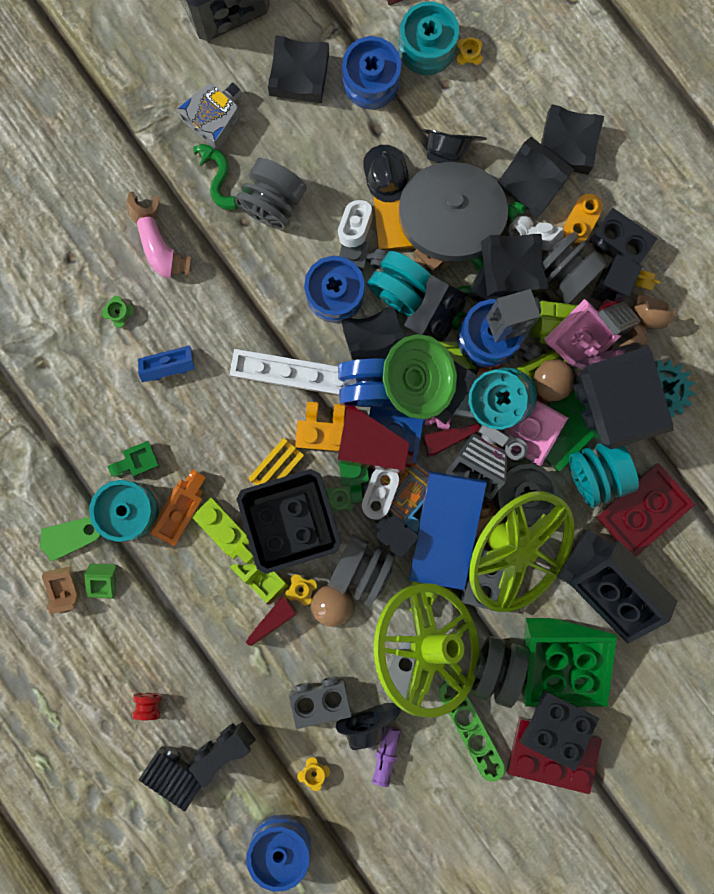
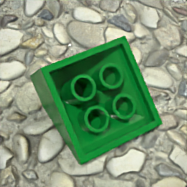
M526 618L524 647L529 649V663L524 681L525 707H537L543 690L576 707H608L617 641L616 634L555 618Z

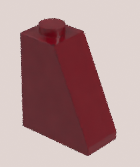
M347 405L338 453L339 463L400 474L405 473V467L411 468L414 451H408L409 443L355 406Z

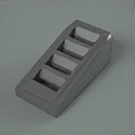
M625 302L602 309L598 313V316L614 335H626L640 324V319Z

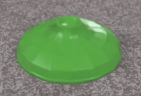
M420 334L402 338L391 348L384 362L383 383L386 395L397 410L410 418L428 419L439 415L449 406L456 391L457 373L453 358L445 346L433 337Z

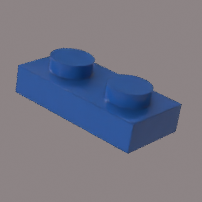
M190 345L138 359V375L142 383L156 381L162 377L174 374H183L195 369L194 355Z

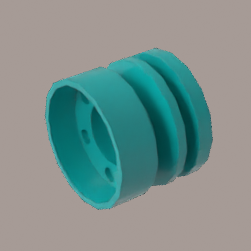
M495 369L483 373L474 381L469 391L468 403L471 413L480 424L490 429L502 430L523 422L532 414L537 402V391L531 378L519 369ZM509 391L510 395L508 398L511 401L504 403L503 399L505 396L502 393Z
M598 443L595 448L596 454L590 448H585L582 450V454L574 452L569 455L573 481L585 503L590 508L599 506L601 501L603 503L610 502L611 492L620 498L636 492L639 488L637 472L625 446L611 450Z

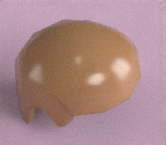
M645 295L637 296L633 312L640 319V323L644 327L653 330L668 327L674 321L676 310H673L672 313L670 312L669 304Z
M559 359L544 361L535 371L533 379L537 394L547 401H560L568 397L573 391V384L576 381L573 369Z
M327 585L321 587L313 595L310 606L311 612L318 622L325 626L338 627L347 624L353 617L356 605L349 591L342 594Z

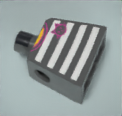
M472 434L445 474L486 481L484 496L492 499L506 482L507 454L500 447L485 441L482 435Z

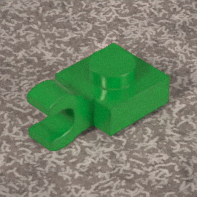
M145 441L122 451L125 459L107 466L111 476L118 477L128 471H131L132 476L136 477L160 467L150 441Z
M339 463L342 486L350 485L352 503H362L364 499L362 483L370 482L368 468Z

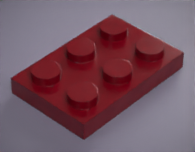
M659 463L654 464L638 478L639 488L636 492L615 498L595 516L615 541L619 540L635 557L695 506V503Z
M519 717L507 767L508 775L590 795L602 739L598 736H591L576 771L524 746L520 739L531 720Z

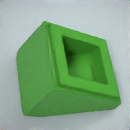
M89 564L84 574L88 598H115L116 565Z

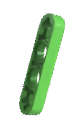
M446 681L441 683L438 692L444 705L452 700L450 696H444L447 693L446 688L450 686ZM466 696V703L460 704L448 714L481 776L490 782L498 781L504 774V764L468 696ZM468 710L472 713V720L469 724L462 725L457 721V715L460 711ZM473 736H484L486 742L482 749L476 750L471 747L470 741ZM488 754L493 764L498 763L495 766L496 772L491 774L489 770L484 771L487 769V764L483 757L477 760V757Z

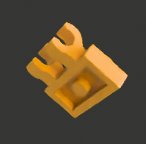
M307 402L306 421L297 420L295 448L339 451L344 426L345 406L334 404L333 423L317 422L318 402Z

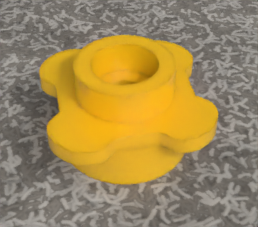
M473 37L458 40L457 48L459 49V55L456 59L460 65L466 63L479 65L483 60V57L480 55L483 46L482 41Z
M641 270L634 286L653 291L655 284H660L661 281L654 279L656 274Z
M295 574L291 577L292 584L290 589L286 591V598L290 601H300L302 605L307 606L312 602L311 594L317 588V583L313 579L307 580L302 578L301 575ZM300 587L304 589L303 592H299Z
M309 757L306 760L304 769L298 772L297 778L300 782H304L308 787H311L313 791H319L322 788L324 779L330 776V768L327 765L323 766L318 763L315 757ZM315 771L317 775L312 776L311 773Z

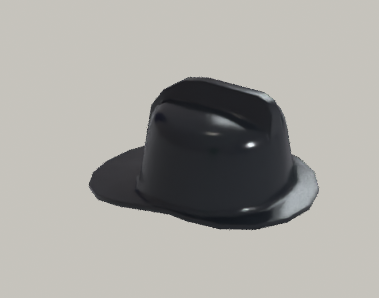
M422 130L428 134L427 159L437 163L459 162L464 158L472 141L487 140L486 137L451 135L434 130Z
M378 145L371 148L363 159V168L370 193L382 202L399 200L404 187L409 181V173L402 152L391 145Z
M395 703L380 704L361 712L352 713L349 718L340 719L336 723L335 728L338 733L346 736L352 750L371 748L378 745L384 739L387 725L397 719L401 709Z

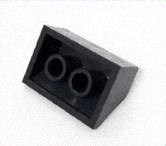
M619 540L600 551L569 583L627 644L670 622L678 602Z

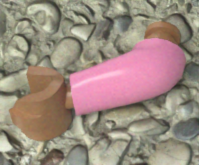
M131 191L126 199L127 210L131 220L138 226L147 261L154 272L170 279L171 274L179 275L180 272H185V276H189L191 256H187V259L181 258V255L174 254V249L169 248L165 243L156 224L155 218L159 209V197L153 196L152 205L149 208H143L137 205L138 197Z

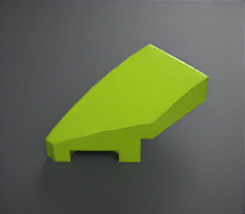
M255 563L251 565L232 564L230 567L268 605H271L289 586L275 571L265 574L256 568Z

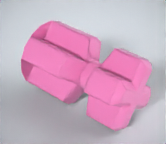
M578 330L571 339V342L580 350L585 348L584 353L589 357L592 354L594 356L599 353L598 349L601 347L598 341H591L592 337L584 330Z
M431 417L424 419V425L431 427L433 423H436L437 428L449 430L451 418L445 425L437 418Z

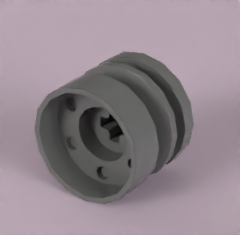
M258 158L248 174L249 179L254 184L244 183L241 187L242 192L238 193L234 200L243 211L255 220L270 227L283 230L288 224L287 218L293 215V210L289 205L299 204L307 189L306 184L286 167L266 158Z
M575 231L559 240L542 258L544 273L547 270L551 273L547 278V284L552 283L556 279L561 282L554 294L565 304H569L608 264L596 251L584 258L581 253L587 246L585 241L574 249L571 245L579 237Z
M352 534L328 583V587L344 594L353 584L357 586L354 600L358 601L365 590L368 594L364 604L371 607L378 596L382 594L391 576L395 554L388 551L382 562L378 559L383 548L378 546L374 553L369 556L366 554L369 541Z

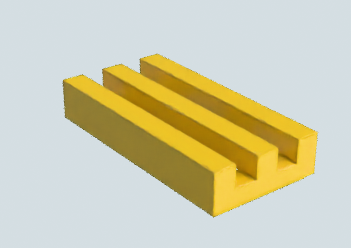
M283 438L248 479L255 485L267 482L288 457L294 453L296 457L277 479L285 477L301 461L304 455ZM286 446L288 450L260 481L256 479L283 447Z

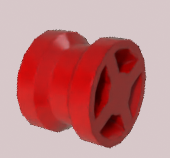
M158 693L134 694L133 701L136 703V708L132 712V718L143 721L160 719L161 712L158 710V704L162 700V695Z

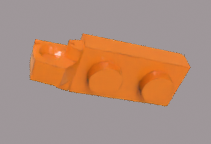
M192 469L185 481L180 479L149 530L152 536L173 546L176 545L202 500L200 496L203 491L199 488L206 478L203 474Z

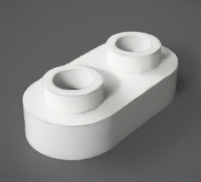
M356 200L346 206L338 227L339 241L342 245L357 247L365 241L373 218L372 207L368 202Z
M377 469L373 472L362 502V510L369 519L380 520L384 515L388 514L399 484L398 473ZM388 476L391 480L390 484L382 485L380 483L381 477ZM377 501L381 504L379 511L371 509L373 502Z

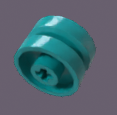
M429 1L412 6L404 14L400 25L399 55L404 65L412 72L420 75H435L444 71L450 65L459 37V23L454 13L443 4Z
M388 251L381 262L383 271H375L368 280L367 287L385 304L409 317L422 304L421 298L425 297L426 283L431 274L409 257L395 251Z
M116 480L106 483L97 490L91 499L89 514L91 523L97 533L108 540L123 542L137 540L147 535L158 517L159 509L157 499L152 491L143 484ZM126 507L127 513L125 515H122V511H124Z

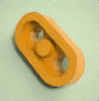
M584 194L575 203L563 226L564 238L574 232V226H578L581 229L578 239L572 246H579L583 241H586L593 230L603 208L599 197L594 194ZM585 204H592L593 210H588Z

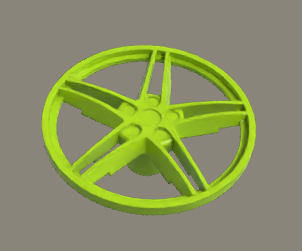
M544 491L524 494L506 504L487 524L475 545L469 572L471 589L475 597L484 606L497 612L518 610L539 598L556 580L557 575L569 557L574 539L573 515L569 506L561 498ZM543 500L556 506L547 516L544 514L528 529L522 508L523 504ZM507 516L508 521L505 522L506 524H499ZM563 523L562 543L556 560H554L539 548ZM488 540L489 546L494 550L487 552L486 556L481 557ZM538 556L552 564L550 570L534 563ZM527 566L546 573L545 577L533 589L515 599ZM504 569L498 587L501 589L497 601L492 600L482 591L478 575Z
M431 583L408 586L400 590L389 600L376 626L374 662L378 678L389 698L400 709L411 715L433 718L443 716L456 709L470 692L475 680L474 671L479 657V643L474 622L468 609L450 590ZM425 592L443 596L457 608L460 615L438 630L432 607L428 605ZM410 597L416 636H386L390 620L396 609L403 601ZM464 619V622L460 624L457 628H455L450 634H445L454 626H456L458 622ZM468 629L471 643V662L467 678H465L461 673L462 669L457 663L464 655V644L461 637ZM385 642L410 643V651L385 648ZM385 653L416 659L406 698L398 691L391 679ZM436 671L458 694L451 701L440 707L422 708L424 696L429 692Z

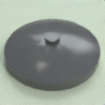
M461 162L437 163L419 171L404 187L399 202V222L408 241L423 254L441 261L460 262L483 255L481 241L489 235H502L508 218L507 199L499 183L484 170Z

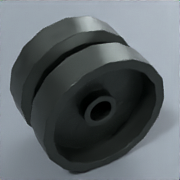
M523 464L506 471V482L493 497V502L499 511L506 504L521 496L522 492L544 491L559 497V489L553 475L546 469L534 464ZM543 500L523 504L522 508L527 525H533L544 514L547 516L556 506Z
M488 636L476 663L474 671L475 680L471 688V695L487 700L494 693L496 704L512 708L518 700L525 681L529 663V649L513 643L506 650L505 642L502 639Z

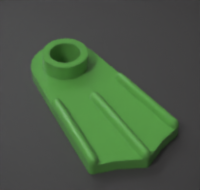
M90 517L41 529L40 548L50 561H55L98 540L101 535L97 533L95 528L93 534H88L87 527L92 525Z

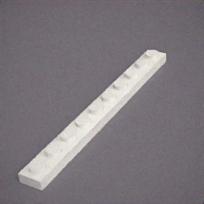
M234 349L230 377L339 395V389L346 385H351L339 381L338 366ZM469 393L453 415L476 419L471 413L468 403Z

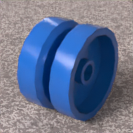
M367 36L356 40L346 50L342 63V83L346 96L355 105L364 109L374 110L386 106L395 98L399 91L402 62L398 50L391 42L382 37Z
M340 256L321 258L314 263L305 276L304 290L308 306L315 316L325 322L340 323L342 319L352 318L358 313L363 304L365 282L362 272L356 264ZM332 288H338L339 292L335 293Z
M496 299L481 301L472 307L458 331L457 343L461 354L469 363L479 368L492 369L502 366L514 355L524 339V335L495 343L486 316Z
M360 359L338 364L339 381L351 384L339 389L340 405L376 407L393 404L386 395L383 383V368L386 359Z
M273 815L258 825L253 833L246 857L248 871L252 879L260 887L272 892L287 891L297 886L305 877L311 856V838L306 827L298 819L288 815Z

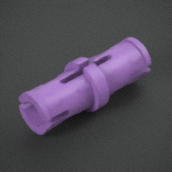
M387 726L386 736L381 742L380 750L376 751L375 757L378 759L372 783L381 787H389L393 764L398 759L396 751L402 732L398 728Z

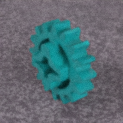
M657 360L655 365L662 388L664 385L671 384L664 392L671 418H673L674 412L677 415L683 414V407L691 406L692 403L687 398L695 396V392L689 390V387L694 385L695 382L687 381V377L691 373L689 371L682 373V364L672 367V360L666 361L664 365L661 360ZM660 372L668 373V374L672 375L673 377H667V376H665L664 373H660Z

